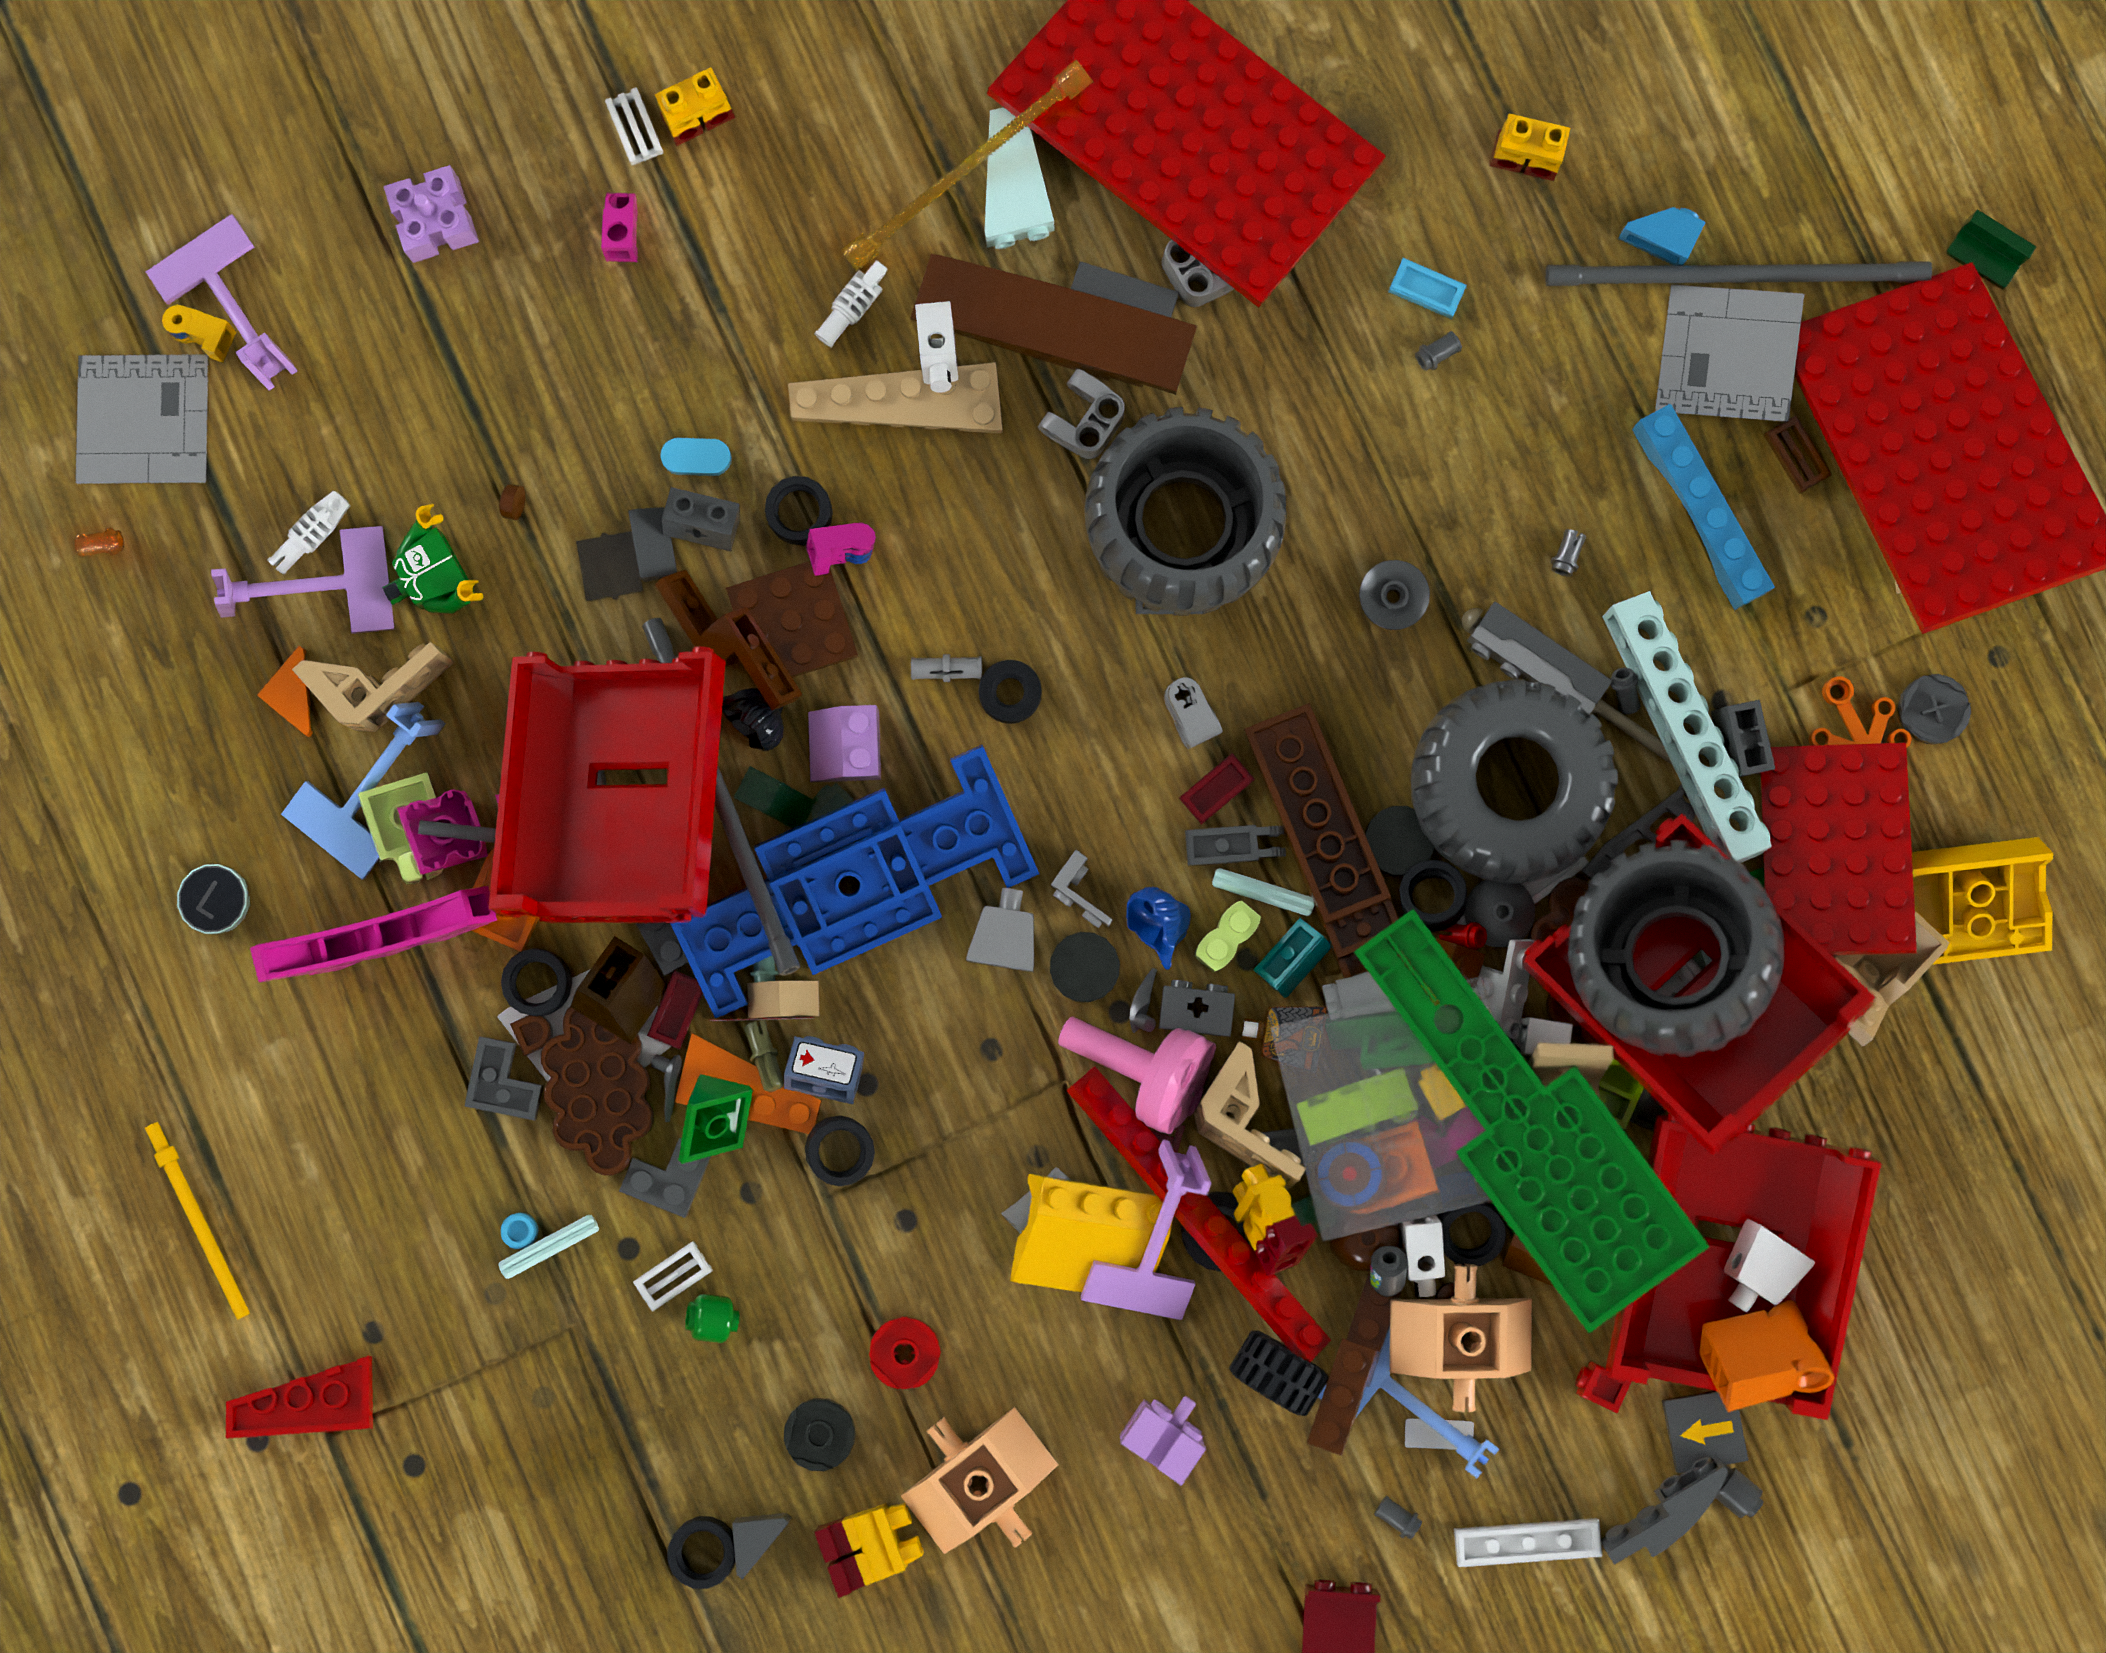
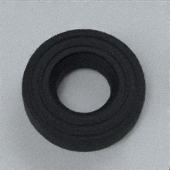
M1017 660L997 662L986 670L980 680L979 699L981 705L990 717L999 722L1012 724L1024 721L1037 710L1041 701L1042 688L1039 677L1030 666ZM1008 678L1018 680L1024 688L1023 698L1015 705L1003 704L996 694L999 683Z

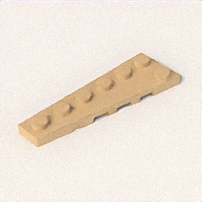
M996 362L957 366L958 380L951 382V389L942 393L932 391L930 384L923 382L922 370L788 383L792 421L840 424L848 422L856 425L881 424L891 425V427L913 426L936 430L945 428L969 432L1003 433Z

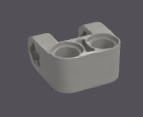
M1173 240L1168 242L1162 257V267L1175 290L1179 292V297L1186 305L1199 307L1234 290L1233 287L1215 273L1212 274L1205 265ZM1181 252L1186 256L1187 261L1178 263L1171 258L1170 254ZM1198 281L1204 286L1205 290L1203 292H1194L1189 288L1188 283Z
M1076 369L1067 382V386L1092 405L1077 427H1074L1059 416L1047 412L1038 425V429L1064 448L1085 459H1093L1103 452L1124 419V402L1118 394L1085 371ZM1106 404H1111L1117 408L1118 414L1113 418H1105L1100 414L1099 409ZM1086 433H1093L1098 437L1099 442L1093 447H1086L1080 442V437Z
M1183 677L1177 679L1166 688L1164 692L1165 704L1174 720L1177 732L1187 749H1191L1223 733L1213 709L1208 704L1196 681ZM1179 689L1181 691L1187 689L1190 696L1185 701L1183 699L1177 701L1175 698V694L1179 692ZM1191 703V706L1184 708L1183 705Z

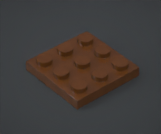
M811 561L726 587L733 611L747 606L792 678L859 657L831 569H829V574L815 576Z

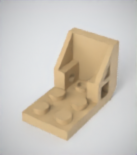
M429 642L427 645L423 643L413 649L408 655L410 660L400 669L395 667L387 672L381 679L382 685L373 676H367L361 669L355 667L302 660L292 670L339 723L355 731L376 732L390 720L386 714L394 704L409 703L448 669L454 661L444 650Z
M1916 911V954L1832 955L1876 997L1873 1006L1865 1015L1859 1017L1851 1025V1030L1848 1032L1863 1047L1874 1038L1888 1007L1916 983L1949 945V942Z
M1239 1041L1193 1112L1197 1133L1250 1167L1263 1163L1271 1178L1278 1175L1283 1177L1286 1183L1284 1188L1289 1191L1299 1181L1306 1168L1300 1165V1158L1285 1149L1280 1152L1270 1146V1139L1261 1132L1254 1129L1249 1132L1245 1129L1260 1103L1252 1049ZM1226 1113H1230L1234 1119L1227 1116Z

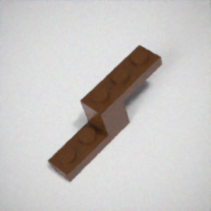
M686 569L664 576L655 584L694 647L713 649L714 653L726 661L725 667L734 664L740 659L772 711L795 702L803 695L747 606L726 613L717 619Z
M1370 1272L1368 1273L1347 1338H1342L1307 1441L1310 1445L1343 1456L1366 1386L1370 1387L1390 1328V1299H1399L1402 1292L1401 1290L1398 1294L1391 1297L1378 1294L1370 1284Z

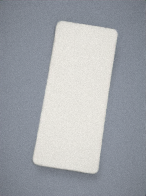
M1408 1418L1405 1420V1447L1457 1450V1447L1421 1419ZM1446 1420L1466 1437L1468 1434L1473 1437V1422Z

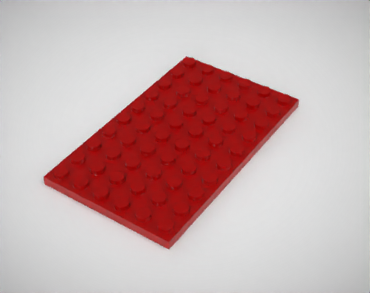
M1067 0L995 79L987 91V95L1258 308L1386 158L1384 153L1187 0Z
M1973 262L1936 274L1931 277V280L1916 281L1801 322L1794 373L1795 379L1922 634L2106 569V513Z

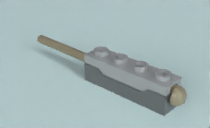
M1494 602L1489 607L1483 617L1480 616L1483 612L1480 608H1471L1464 613L1462 626L1467 633L1471 634L1467 642L1472 644L1471 650L1485 660H1489L1491 657L1502 665L1500 670L1515 680H1518L1520 677L1526 682L1549 684L1554 686L1556 691L1564 695H1572L1582 703L1580 707L1589 715L1591 712L1599 714L1672 765L1660 739L1601 700V697L1613 680L1497 602Z

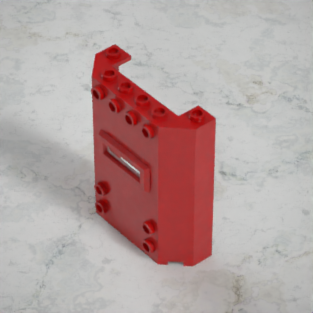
M693 647L692 652H678V658L672 659V663H660V661L654 659H641L639 664H628L621 660H608L606 665H595L589 661H575L573 666H559L550 660L547 654L542 652H527L526 657H512L489 898L490 910L507 917L519 918L521 915L539 917V921L548 923H686L691 921L692 915L694 917L706 916L726 661L714 653L713 649ZM667 769L666 784L597 785L598 771Z
M1683 814L1679 815L1675 820L1668 818L1655 832L1658 835L1655 839L1656 848L1671 847V841H1687L1689 847L1701 849L1702 845L1713 847L1719 850L1721 856L1730 860L1724 852ZM1768 895L1781 923L1784 938V960L1778 986L1765 1012L1755 1020L1752 1027L1741 1037L1737 1035L1729 1040L1726 1046L1711 1052V1049L1695 1052L1696 1056L1679 1057L1678 1054L1668 1053L1660 1056L1648 1053L1645 1049L1636 1046L1632 1047L1620 1040L1599 1023L1584 1005L1576 990L1569 964V935L1572 925L1564 924L1552 937L1549 936L1543 942L1538 939L1532 943L1524 953L1526 956L1524 959V969L1601 1045L1612 1046L1613 1057L1712 1156L1720 1151L1727 1141L1731 1143L1838 1044L1851 1030V1025L1859 1017L1866 1014L1876 999L1858 979ZM1683 917L1662 919L1648 927L1637 940L1633 955L1634 968L1642 983L1656 992L1692 957L1702 950L1712 961L1673 998L1690 996L1707 987L1718 973L1721 962L1720 944L1712 931L1696 920Z
M1669 1112L1668 1116L1657 1115L1647 1163L1696 1229L1698 1228L1699 1220L1742 1228L1748 1218L1815 1261L1813 1267L1780 1303L1789 1300L1796 1302L1808 1325V1335L1822 1351L1834 1374V1381L1829 1387L1818 1392L1806 1393L1794 1390L1791 1395L1773 1399L1770 1402L1784 1404L1793 1414L1828 1420L1882 1163L1871 1157L1872 1151L1867 1149L1849 1147V1150L1826 1144L1827 1138L1812 1134H1805L1804 1139L1791 1137V1131L1776 1127H1769V1132L1755 1130L1756 1125L1753 1123L1731 1143L1727 1141L1721 1150L1712 1156ZM1702 1236L1710 1246L1616 1314L1605 1368L1611 1378L1647 1385L1648 1378L1717 1391L1699 1354L1703 1324L1763 1310L1768 1313L1777 1306L1758 1296L1746 1313L1728 1301L1740 1283L1724 1272L1735 1242Z

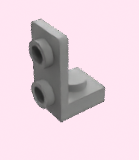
M1075 850L1051 883V887L1056 890L1053 896L1068 907H1071L1073 902L1085 910L1082 917L1097 928L1102 923L1109 927L1113 921L1110 917L1068 888L1071 883L1077 886L1089 870L1084 866L1087 857Z

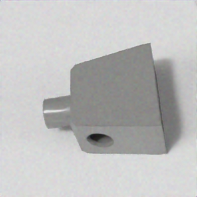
M1002 888L999 908L984 906L967 953V962L1034 972V914L1020 911L1023 891Z

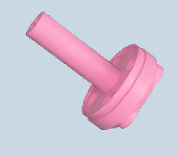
M1073 1016L1064 1024L1058 1042L1060 1046L1142 1083L1136 1102V1117L1144 1122L1145 1125L1166 1134L1172 1133L1197 1108L1216 1049V1044L1206 1040L1205 1037L1190 1030L1176 1028L1164 1039L1154 1054Z

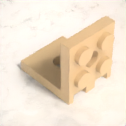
M1538 1043L1527 1063L1544 1086L1572 1066H1576L1599 1097V1081L1613 1060L1612 1046Z

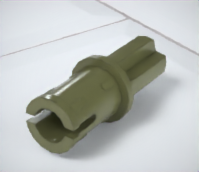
M760 1020L758 1022L759 1026H757L755 1021L744 1027V1032L747 1035L753 1054L750 1060L752 1063H756L763 1089L773 1092L784 1086L776 1059L778 1050L772 1046L766 1022Z

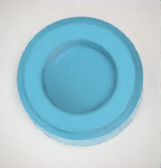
M527 1213L512 1214L503 1221L501 1226V1237L504 1243L514 1249L530 1246L538 1236L537 1222Z

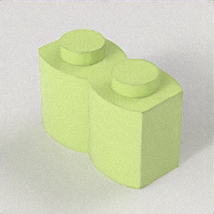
M1242 900L1236 902L1221 916L1217 928L1209 932L1200 941L1194 957L1213 973L1219 971L1232 960L1238 945L1253 935L1260 923L1261 916Z

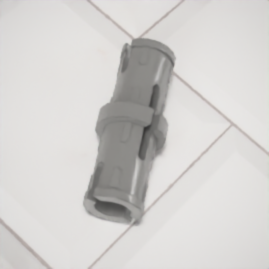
M943 654V658L911 657L912 680L943 679V682H951V679H981L982 656L950 658V654Z

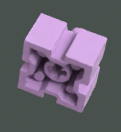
M450 165L424 173L426 182L417 185L408 178L383 186L391 212L400 223L396 225L403 250L413 263L439 255L437 246L448 243L452 250L479 242L472 218L463 206L467 203L459 178Z
M1184 1396L1172 1414V1411L1158 1400L1154 1399L1152 1403H1149L1143 1399L1120 1433L1121 1444L1142 1459L1153 1464L1158 1470L1182 1486L1206 1450L1202 1440V1431L1186 1421L1196 1403L1189 1397Z

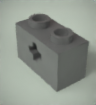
M671 487L662 516L663 535L732 551L740 522V504Z
M1760 700L1730 705L1710 711L1714 726H1717L1722 732L1724 747L1729 757L1736 762L1739 768V777L1775 769Z
M1171 980V986H1163L1158 1029L1174 1030L1181 1028L1199 1034L1231 1036L1235 994L1227 993L1228 986L1207 984L1206 990L1192 989L1193 982ZM1195 998H1200L1201 1005L1207 1006V1011L1201 1012L1199 1018L1193 1017V1011L1187 1010V1004L1194 1003Z

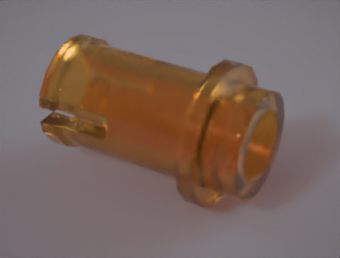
M110 527L106 528L105 532L78 534L75 537V548L80 557L109 553L111 556L117 555L118 551L124 549V539L119 530H114Z

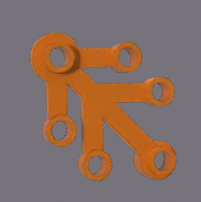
M1834 677L1824 684L1822 695L1828 704L1836 706L1853 741L1833 735L1826 728H1818L1810 733L1809 744L1811 746L1820 745L1815 739L1817 733L1825 735L1826 743L1824 745L1881 743L1889 717L1895 712V703L1887 697H1882L1873 702L1871 706L1873 719L1867 735L1850 701L1854 694L1853 684L1845 677ZM1833 686L1841 690L1840 698H1834L1831 695V688ZM1880 702L1887 704L1889 708L1886 715L1881 714L1878 710ZM1905 729L1894 730L1888 735L1887 743H1895V735L1901 734L1905 739L1906 748L1910 746L1912 741L1911 734Z

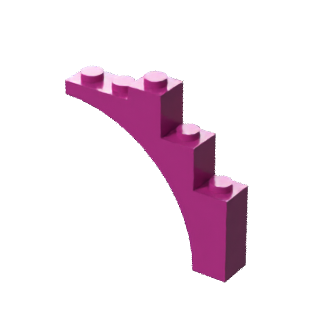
M484 886L460 890L447 896L370 920L250 947L258 982L305 974L315 975L338 971L364 960L392 956L417 945L445 941L497 921L495 912L489 909V887Z

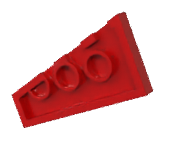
M372 1356L362 1357L344 1365L325 1369V1371L301 1377L283 1385L270 1387L227 1401L226 1438L237 1439L373 1429Z

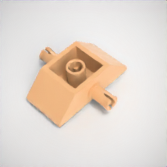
M1455 1264L1454 1296L1451 1299H1390L1389 1371L1391 1373L1433 1379H1453L1452 1410L1465 1412V1409H1468V1412L1476 1411L1475 1379L1508 1378L1531 1371L1532 1299H1480L1476 1297L1477 1265L1464 1264L1462 1266V1264ZM1467 1332L1470 1333V1338L1464 1339L1462 1344L1461 1339L1463 1335Z
M1015 1407L969 1443L967 1441L963 1443L948 1424L947 1419L943 1417L926 1432L930 1434L945 1454V1461L901 1495L902 1499L944 1554L972 1538L991 1522L998 1524L1014 1548L1022 1543V1539L1014 1529L1017 1530L1024 1541L1032 1535V1532L1014 1511V1504L1031 1492L1058 1466L1057 1461ZM974 1475L987 1478L985 1483L986 1489L983 1490L980 1486L976 1488L971 1487Z

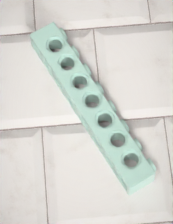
M1650 591L1612 605L1602 617L1626 668L1632 669L1638 676L1636 689L1706 836L1729 858H1734L1740 863L1761 855L1772 847L1769 830L1764 823L1760 822L1754 810V799L1750 792L1745 790L1739 778V768L1736 762L1729 757L1724 747L1722 732L1717 726H1714L1708 714V703L1704 696L1698 693L1693 682V672L1690 666L1684 663L1678 651L1677 638L1668 630L1663 620L1664 614L1661 605L1653 599ZM1638 628L1645 630L1649 634L1650 639L1643 638L1639 634ZM1653 660L1660 661L1665 671L1657 669ZM1668 691L1677 694L1680 703L1671 700ZM1683 723L1690 724L1695 731V735L1688 733ZM1699 754L1707 757L1710 767L1700 762ZM1714 786L1723 790L1725 799L1716 795ZM1729 818L1735 819L1739 823L1740 831H1736L1731 827Z

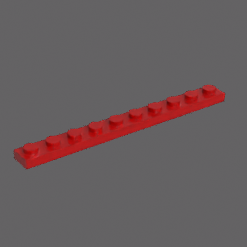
M1094 1066L1066 1091L1158 1198L1164 1202L1168 1191L1166 1188L1168 1176L1158 1153L1161 1142L1144 1122L1137 1119L1133 1109ZM1189 1191L1182 1195L1174 1214L1176 1219L1288 1349L1310 1363L1331 1341L1328 1335L1275 1274L1267 1276L1253 1248L1207 1195Z

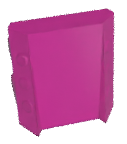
M449 790L440 797L425 801L418 800L409 803L407 806L397 808L403 830L421 875L488 856L486 843L483 841L418 834L419 820L481 827L473 803L464 790Z

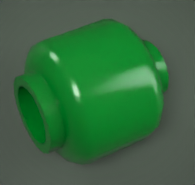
M700 1294L694 1302L688 1303L685 1330L690 1331L694 1340L723 1343L728 1339L730 1332H737L740 1314L738 1310H733V1303L729 1297Z

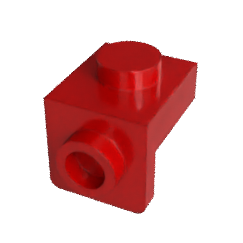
M1590 1361L1588 1367L1583 1366L1575 1380V1386L1578 1387L1576 1394L1618 1413L1632 1382L1611 1378L1605 1367Z

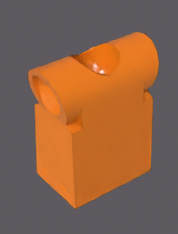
M1793 1300L1778 1304L1768 1313L1763 1310L1703 1324L1699 1354L1727 1412L1788 1396L1794 1390L1806 1393L1818 1392L1829 1387L1834 1381V1374L1820 1348L1808 1335V1325L1798 1305Z

